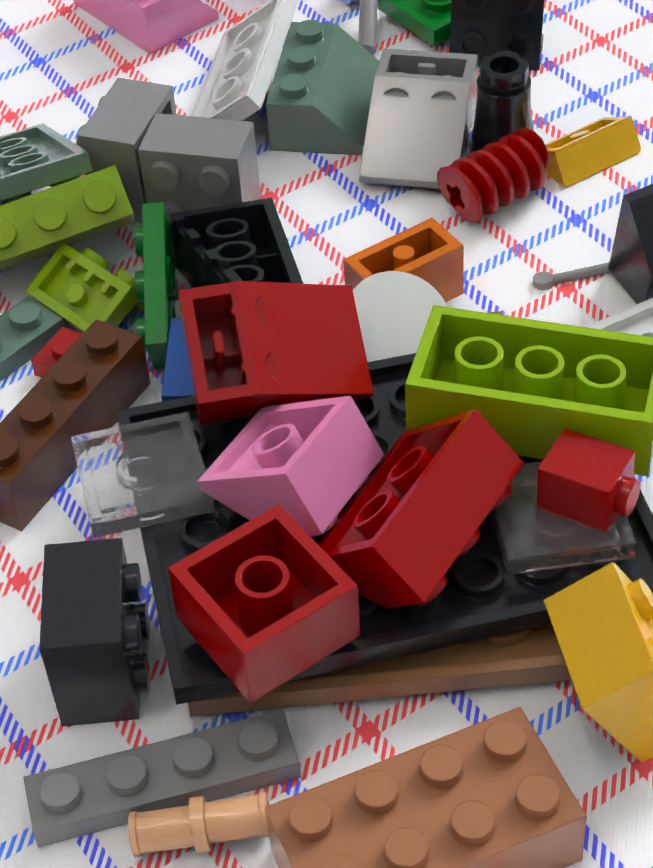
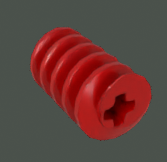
M527 127L519 128L513 134L501 137L498 142L489 143L482 150L473 151L466 158L457 159L450 166L441 167L437 172L441 194L446 202L464 220L469 223H476L481 219L482 213L491 215L496 212L498 205L507 207L513 202L514 198L522 199L527 196L530 190L538 191L545 185L546 175L544 169L548 166L549 161L547 148L543 139L534 130Z

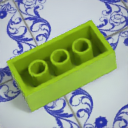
M433 305L405 383L406 431L477 409L519 456L544 459L563 429L566 428L635 451L634 474L648 477L653 456V337Z

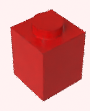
M564 428L537 468V513L607 537L620 515L628 517L632 513L639 497L641 482L633 478L635 451Z

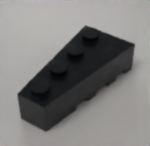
M272 198L169 214L177 269L193 288L235 281L303 284Z

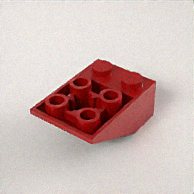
M235 281L179 290L180 316L199 425L252 417L262 407L344 396H351L353 400L373 397L374 393L352 285Z

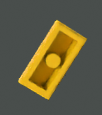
M603 117L545 144L549 161L548 166L544 170L547 175L560 185L571 186L639 154L641 145L633 118Z

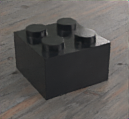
M122 538L44 545L39 650L62 727L139 719V693L150 692L147 653L141 654L142 641L150 640L147 603H136L142 600L140 568L138 563H127Z

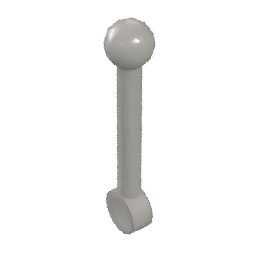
M609 262L553 275L545 271L538 272L533 276V286L538 290H549L554 284L610 273L608 270Z

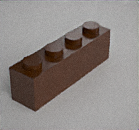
M96 319L0 422V523L22 532L117 423L116 410L130 408L150 385L141 335Z

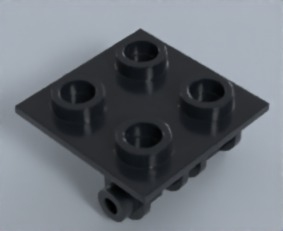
M452 0L449 53L478 55V67H480V62L484 57L494 55L498 51H511L518 53L522 59L528 61L529 70H540L544 34H542L544 0Z

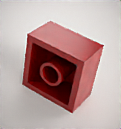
M279 504L168 567L177 619L250 704L360 636L358 585Z

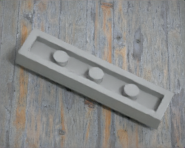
M281 709L24 776L23 780L33 835L39 848L128 824L129 812L137 811L139 813L189 805L191 797L204 795L207 802L298 779L301 778V769L284 710Z

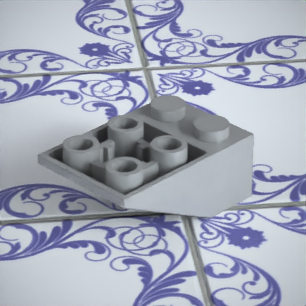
M383 48L374 77L359 182L376 183L383 186L400 185L440 190L437 180L439 169L450 166L455 160L465 157L476 109L478 55Z

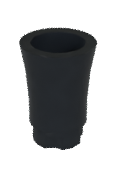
M498 51L494 55L484 57L480 62V75L477 78L475 118L469 142L471 152L482 150L485 145L498 142L501 137L511 135L519 128L527 127L534 130L531 112L528 61L522 59L516 52Z

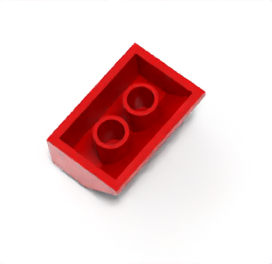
M477 409L404 431L338 516L334 526L321 538L318 545L358 585L359 595L387 609L414 604L424 605L433 600L445 587L447 578L444 575L456 558L466 553L477 542L480 536L478 527L488 513L499 507L512 492L510 483L524 462Z

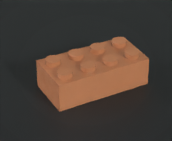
M521 707L509 710L265 807L271 852L279 868H566L583 860L587 815Z

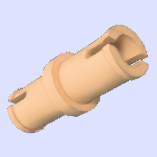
M259 792L258 795L207 802L204 795L191 797L189 805L139 813L137 811L129 812L128 831L132 853L135 857L146 853L195 847L196 852L201 853L212 851V844L259 836L269 837L265 807L270 805L266 792Z

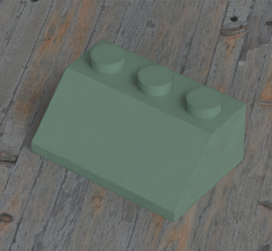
M316 20L291 22L266 102L271 151L362 155L374 77L379 60L338 24L321 23Z

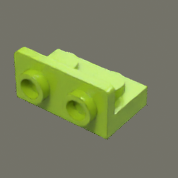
M64 242L60 244L25 290L32 298L62 316L65 321L83 333L96 319L118 327L133 307L144 313V303H138L135 278L121 268L114 275L107 271L111 265L92 249L85 247L79 253Z

